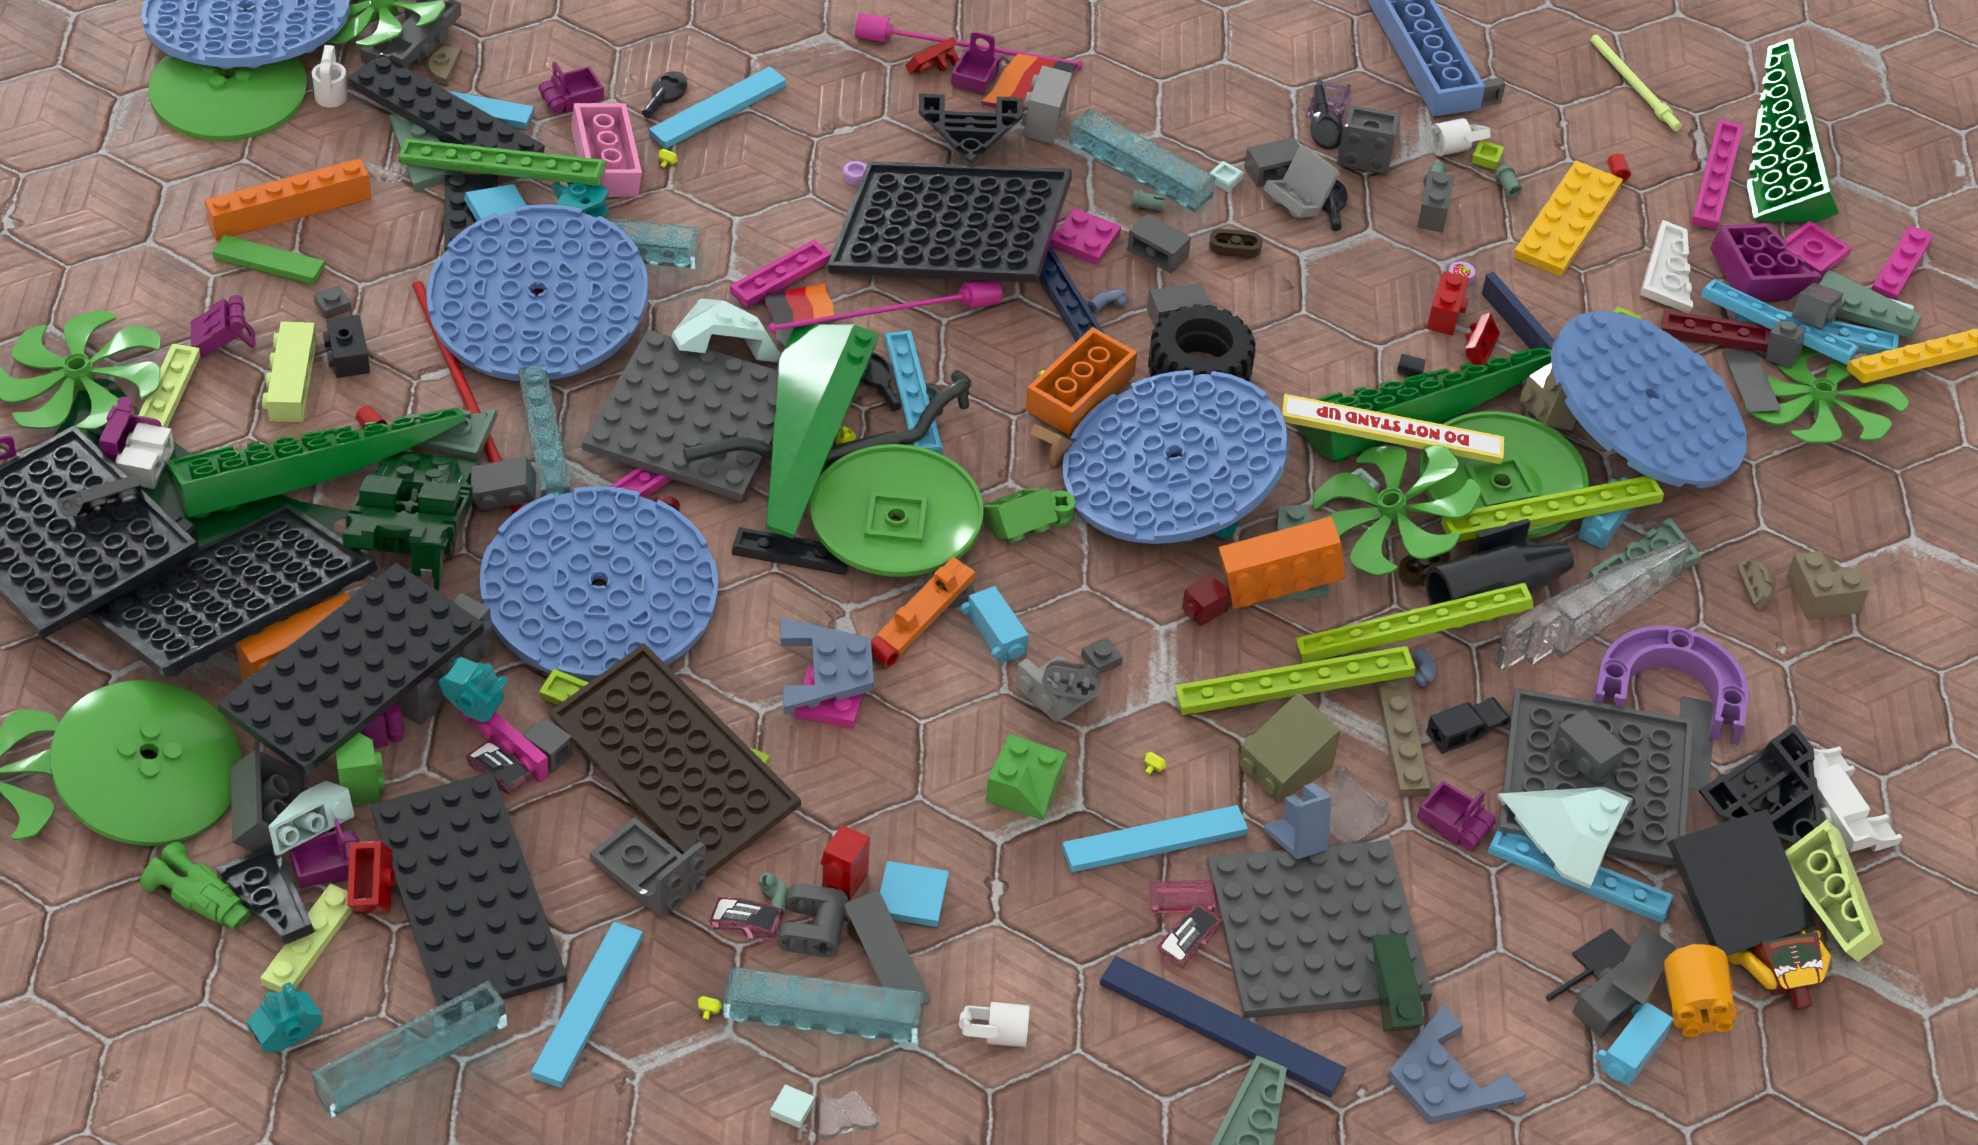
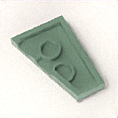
M486 409V413L471 414L470 410L462 411L465 414V421L415 445V447L478 460L497 419V410ZM421 413L406 414V417H413L414 420H419Z

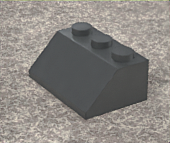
M256 749L232 766V842L253 852L273 845L268 826L300 793L305 791L304 774L298 769Z

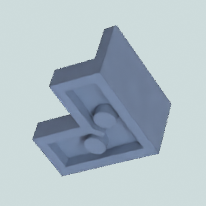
M1314 782L1304 785L1303 801L1295 794L1285 797L1284 818L1265 824L1264 832L1297 860L1328 850L1332 797Z

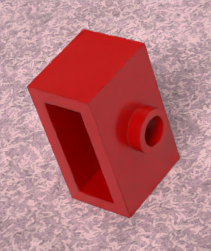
M1443 271L1432 303L1427 329L1453 336L1460 313L1465 314L1469 298L1465 297L1469 277Z
M843 824L823 851L820 862L823 866L822 887L840 890L847 895L848 901L852 899L868 876L869 836Z
M383 842L350 843L347 906L359 914L390 913L391 887L395 886L396 874L394 868H392L393 850Z

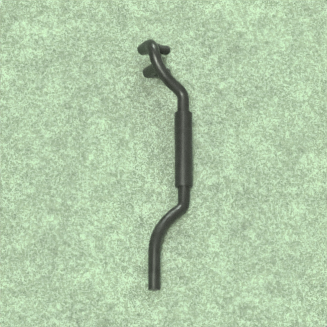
M956 370L951 375L953 384L942 389L934 383L929 384L926 387V393L929 396L930 403L922 412L913 429L896 433L893 430L834 445L823 470L843 456L863 448L886 444L910 445L922 440L927 435L936 416L943 414V407L957 397L960 409L969 408L968 395L972 385L970 378L962 371ZM731 437L683 449V455L686 463L728 452L749 451L765 457L771 462L773 451L770 444L750 437Z

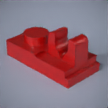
M954 37L914 55L905 65L909 74L918 70L920 73L927 71L933 66V61H935L941 71L948 67L945 59H948L952 66L959 61V57L953 49L956 45Z
M1491 313L1481 315L1478 323L1470 324L1469 327L1472 333L1465 335L1468 341L1465 347L1466 355L1473 365H1486V359H1489L1500 335Z

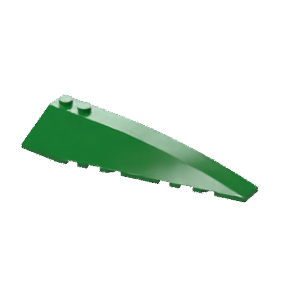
M1791 38L1769 46L1767 50L1766 77H1763L1762 84L1764 90L1760 96L1761 109L1758 110L1754 136L1756 143L1752 149L1753 163L1750 164L1749 172L1751 176L1747 182L1753 216L1757 222H1817L1839 214L1814 113L1795 45Z
M812 324L794 327L778 363L779 374L775 401L776 413L773 427V452L770 466L771 477L769 481L766 529L792 539L794 538L870 364L880 334L854 324Z
M1545 347L1512 353L1510 354V359L1501 357L1486 359V365L1472 366L1471 363L1460 365V370L1449 373V369L1445 368L1404 377V383L1386 381L1380 383L1379 389L1359 387L1353 389L1354 394L1342 396L1341 392H1337L1314 400L1438 424L1496 397L1529 378L1531 374L1551 363L1552 350ZM1294 424L1318 454L1335 462L1343 461L1349 455L1355 453L1362 454L1371 447L1387 443Z
M457 407L421 413L419 420L404 416L394 418L389 425L378 424L377 421L365 423V428L352 431L350 425L303 433L300 440H296L295 437L285 436L276 438L273 444L270 445L260 444L259 441L249 442L246 449L234 451L233 445L167 460L166 463L187 516L204 518L213 511L221 509L222 511H232L239 508L241 504L305 488L361 469L422 443L465 421L466 418L465 414Z

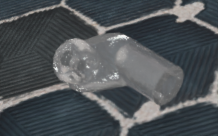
M371 161L367 164L366 170L369 175L381 182L401 181L405 177L406 167L402 163L394 162L391 169H385Z

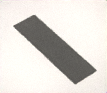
M1755 350L1723 351L1748 411L1781 410Z
M1682 696L1679 717L1693 720L1689 789L1700 790L1709 784L1713 739H1709L1713 706L1712 702Z
M875 890L845 903L846 911L895 1014L899 1015L931 1000L880 891Z
M1643 926L1614 977L1612 984L1644 1005L1664 969V960L1674 951L1675 946L1648 927Z

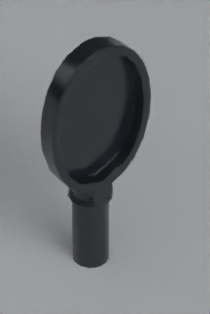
M676 71L660 75L652 84V98L643 109L642 115L645 118H650L662 103H671L681 98L687 90L686 76Z
M1319 84L1314 86L1318 111L1311 119L1310 132L1318 146L1324 149H1334L1341 143L1343 125L1339 117L1334 112L1328 110L1324 86Z
M1337 179L1322 207L1329 214L1333 231H1338L1342 227L1340 211L1344 209L1348 199L1345 186Z
M874 352L862 381L871 387L878 388L880 395L884 397L892 411H897L901 408V403L892 391V387L889 386L893 375L892 367L883 356Z

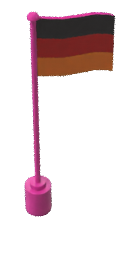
M865 13L858 14L855 28V38L883 43L886 42V38L891 39L892 34L935 42L947 40V38L893 29V24L889 23V18ZM958 40L954 42L958 46H970V42ZM977 44L981 49L989 48L987 45ZM995 47V52L1014 55L1016 57L1003 70L993 90L981 101V104L996 106V97L1022 98L1023 111H1028V108L1024 107L1027 92L1033 91L1030 89L1034 74L1039 75L1042 65L1072 73L1076 68L1081 69L1083 62L1081 60L1076 62Z
M975 280L964 282L957 295L834 315V306L826 292V283L769 292L765 296L766 307L773 318V323L768 326V330L770 333L775 334L776 330L960 300L967 309L996 305L1002 301V288L999 281Z

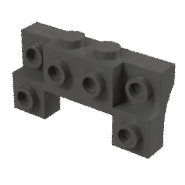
M416 0V3L439 0ZM444 0L445 9L437 20L421 27H417L420 16L404 9L406 21L401 25L403 28L402 33L393 38L392 42L380 43L373 46L371 50L362 47L360 49L361 62L368 64L382 54L405 68H408L412 63L420 65L427 57L431 56L441 43L446 41L449 33L448 28L462 15L461 3L454 0Z

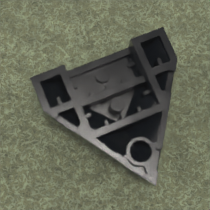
M919 93V115L970 165L1023 117L1022 98L996 97L995 113L945 111L944 94Z
M1795 724L1776 736L1763 750L1727 775L1723 773L1698 791L1717 816L1730 821L1767 809L1779 839L1793 845L1821 824L1817 778H1815L1813 764L1815 759L1814 748Z

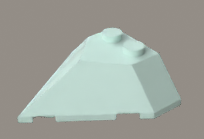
M700 298L671 336L678 349L682 351L705 353L711 334L743 338L756 360L779 363L781 357L780 352L758 317L723 300Z
M1606 787L1497 794L1498 800L1503 806L1507 804L1515 814V821L1541 853H1546L1554 862V869L1558 874L1589 889L1598 874L1605 852L1619 823L1622 824L1633 801V798Z

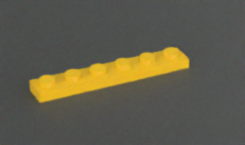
M1971 329L1970 331L1951 334L1946 337L1849 360L1846 370L1860 382L1867 383L1978 355V329Z

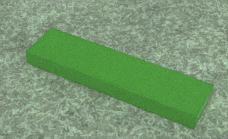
M223 235L212 251L213 259L311 285L316 283L325 269L324 260L228 235Z

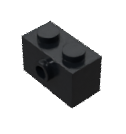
M360 315L326 320L327 331L322 332L325 348L331 349L326 351L329 368H335L336 378L370 373L368 351Z

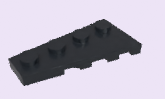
M445 175V252L448 249L447 245L459 233L477 222L464 200L465 192L497 187L499 182L498 175Z
M273 845L215 868L218 877L229 886L236 896L243 900V903L284 945L315 933L281 855H275Z

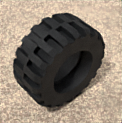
M1194 304L1190 308L1187 306L1179 307L1177 312L1172 310L1165 315V318H1161L1157 322L1155 329H1153L1148 359L1150 376L1193 370L1194 375H1211L1212 371L1234 375L1250 382L1256 352L1255 338L1247 324L1244 325L1241 318L1237 315L1235 317L1232 316V313L1226 309L1218 310L1217 306L1212 305L1202 307L1201 304ZM1195 351L1206 352L1218 358L1200 359L1186 353Z

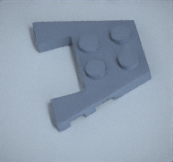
M780 618L781 646H812L814 685L783 686L784 714L794 713L795 708L808 705L809 708L820 706V701L834 697L838 701L873 691L874 680L870 637Z
M1445 1005L1436 1012L1390 1069L1389 1080L1428 1124L1468 1116L1469 1112L1485 1109L1490 1111L1498 1109L1499 1105L1512 1102L1513 1105L1524 1102L1525 1092L1508 1074L1480 1088L1441 1045L1461 1033L1463 1024Z

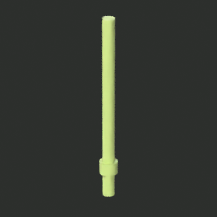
M1599 35L1592 36L1590 42L1655 110L1654 114L1661 121H1665L1673 131L1680 130L1682 124L1673 115L1672 109L1666 103L1660 102Z

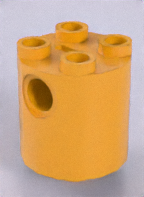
M1693 944L1679 948L1669 954L1664 960V973L1668 996L1672 1003L1673 1023L1682 1030V1035L1692 1038L1699 1036L1701 1033L1713 1031L1728 1032L1734 1027L1733 1021L1737 1016V1007L1733 1001V985L1728 957L1725 952L1716 946Z

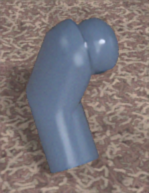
M1118 288L1101 292L1088 302V307L1091 312L1097 313L1114 301L1115 305L1120 308L1129 302V298L1125 295L1123 289Z
M1424 648L1418 649L1412 657L1420 667V671L1416 672L1413 678L1420 687H1424L1428 682L1432 683L1435 680L1438 668Z

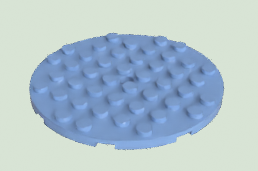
M144 0L142 6L144 31L156 47L171 57L201 65L218 66L222 69L233 67L257 68L264 64L279 62L304 53L313 52L342 29L350 14V0Z
M528 205L516 207V211L500 216L497 213L492 214L459 233L447 245V251L440 260H436L427 285V307L431 324L441 343L458 360L479 372L501 379L524 382L548 381L569 377L584 372L615 354L629 341L643 319L649 293L646 266L631 238L615 224L601 216L596 218L582 213V209L564 205ZM535 289L545 290L543 293L538 294V297L532 293Z
M1594 311L1580 314L1571 319L1559 332L1551 351L1552 372L1556 385L1562 386L1567 396L1564 401L1574 417L1607 451L1610 452L1613 448L1627 459L1626 464L1631 468L1655 480L1682 487L1684 483L1695 485L1696 488L1712 487L1727 480L1739 468L1744 459L1747 446L1746 428L1741 413L1725 387L1723 379L1713 372L1701 355L1695 354L1682 342L1654 326L1650 321L1640 320L1616 312Z
M1186 370L1148 377L1132 383L1131 389L1118 396L1114 393L1108 396L1079 423L1071 436V441L1074 443L1070 446L1068 452H1065L1063 459V478L1066 490L1074 496L1076 500L1075 509L1085 521L1105 534L1119 539L1146 544H1164L1191 541L1232 525L1253 511L1266 499L1281 478L1288 458L1289 441L1282 413L1262 389L1234 375L1212 371L1211 375H1194L1193 370ZM1180 453L1182 454V457H1181V456H1177V457H1174V458L1171 457V458L1169 459V457H1170L1171 455H1178V454H1180Z
M607 486L573 488V492L554 496L552 493L522 507L500 526L498 534L486 548L480 569L481 603L490 607L492 629L507 648L519 658L540 670L551 674L552 670L556 669L586 682L594 680L643 643L667 666L678 660L698 642L706 631L713 617L718 594V572L715 559L712 558L707 547V541L688 518L660 500L654 502L641 497L640 492ZM596 579L604 580L607 582L606 587L604 585L592 586V581Z

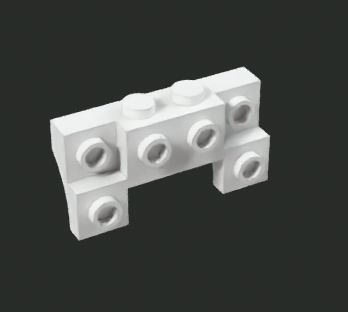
M1841 747L1831 749L1814 748L1815 759L1813 764L1815 778H1817L1821 823L1828 820L1839 829L1844 844L1850 853L1870 847L1875 852L1900 844L1902 836L1901 834L1896 835L1887 822L1889 819L1887 814L1867 817L1870 807L1849 778L1853 776L1855 767L1853 765L1848 766L1841 755Z

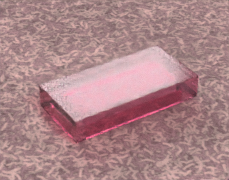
M1213 880L1150 881L1152 913L1192 912L1196 907H1200L1206 912L1215 911Z

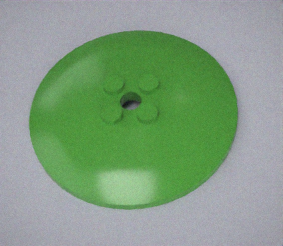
M168 54L154 69L150 77L148 91L154 112L160 120L172 129L187 136L203 140L234 141L262 135L274 130L292 118L306 98L307 76L304 66L297 56L279 62L264 64L257 68L233 67L222 69L218 66L187 62L171 57Z
M1484 411L1465 414L1453 418L1442 425L1503 436L1504 456L1502 463L1496 464L1455 456L1459 463L1456 473L1429 487L1424 492L1430 501L1440 500L1457 493L1466 484L1468 479H1473L1482 491L1474 508L1477 509L1588 487L1589 480L1585 463L1576 448L1553 428L1544 426L1543 423L1535 419L1514 413ZM1422 449L1419 459V477L1423 475L1429 463V457L1424 449ZM1500 481L1502 484H1505L1507 486H1500L1495 482ZM1572 520L1529 528L1526 539L1538 538L1556 532Z
M886 444L851 452L830 465L820 476L811 496L810 516L813 529L821 543L829 552L844 563L876 575L909 577L937 571L952 557L959 559L968 552L981 531L984 507L980 491L974 480L962 467L951 459L937 452L917 446ZM893 516L901 517L903 520L893 521L890 518Z
M133 680L114 683L97 689L80 699L70 708L60 721L53 737L50 751V771L60 799L67 809L85 826L118 842L139 846H162L191 839L208 830L223 817L232 804L231 767L242 759V754L231 725L208 701L185 688L173 684L151 680ZM152 750L157 754V757L145 759L141 756L140 752Z

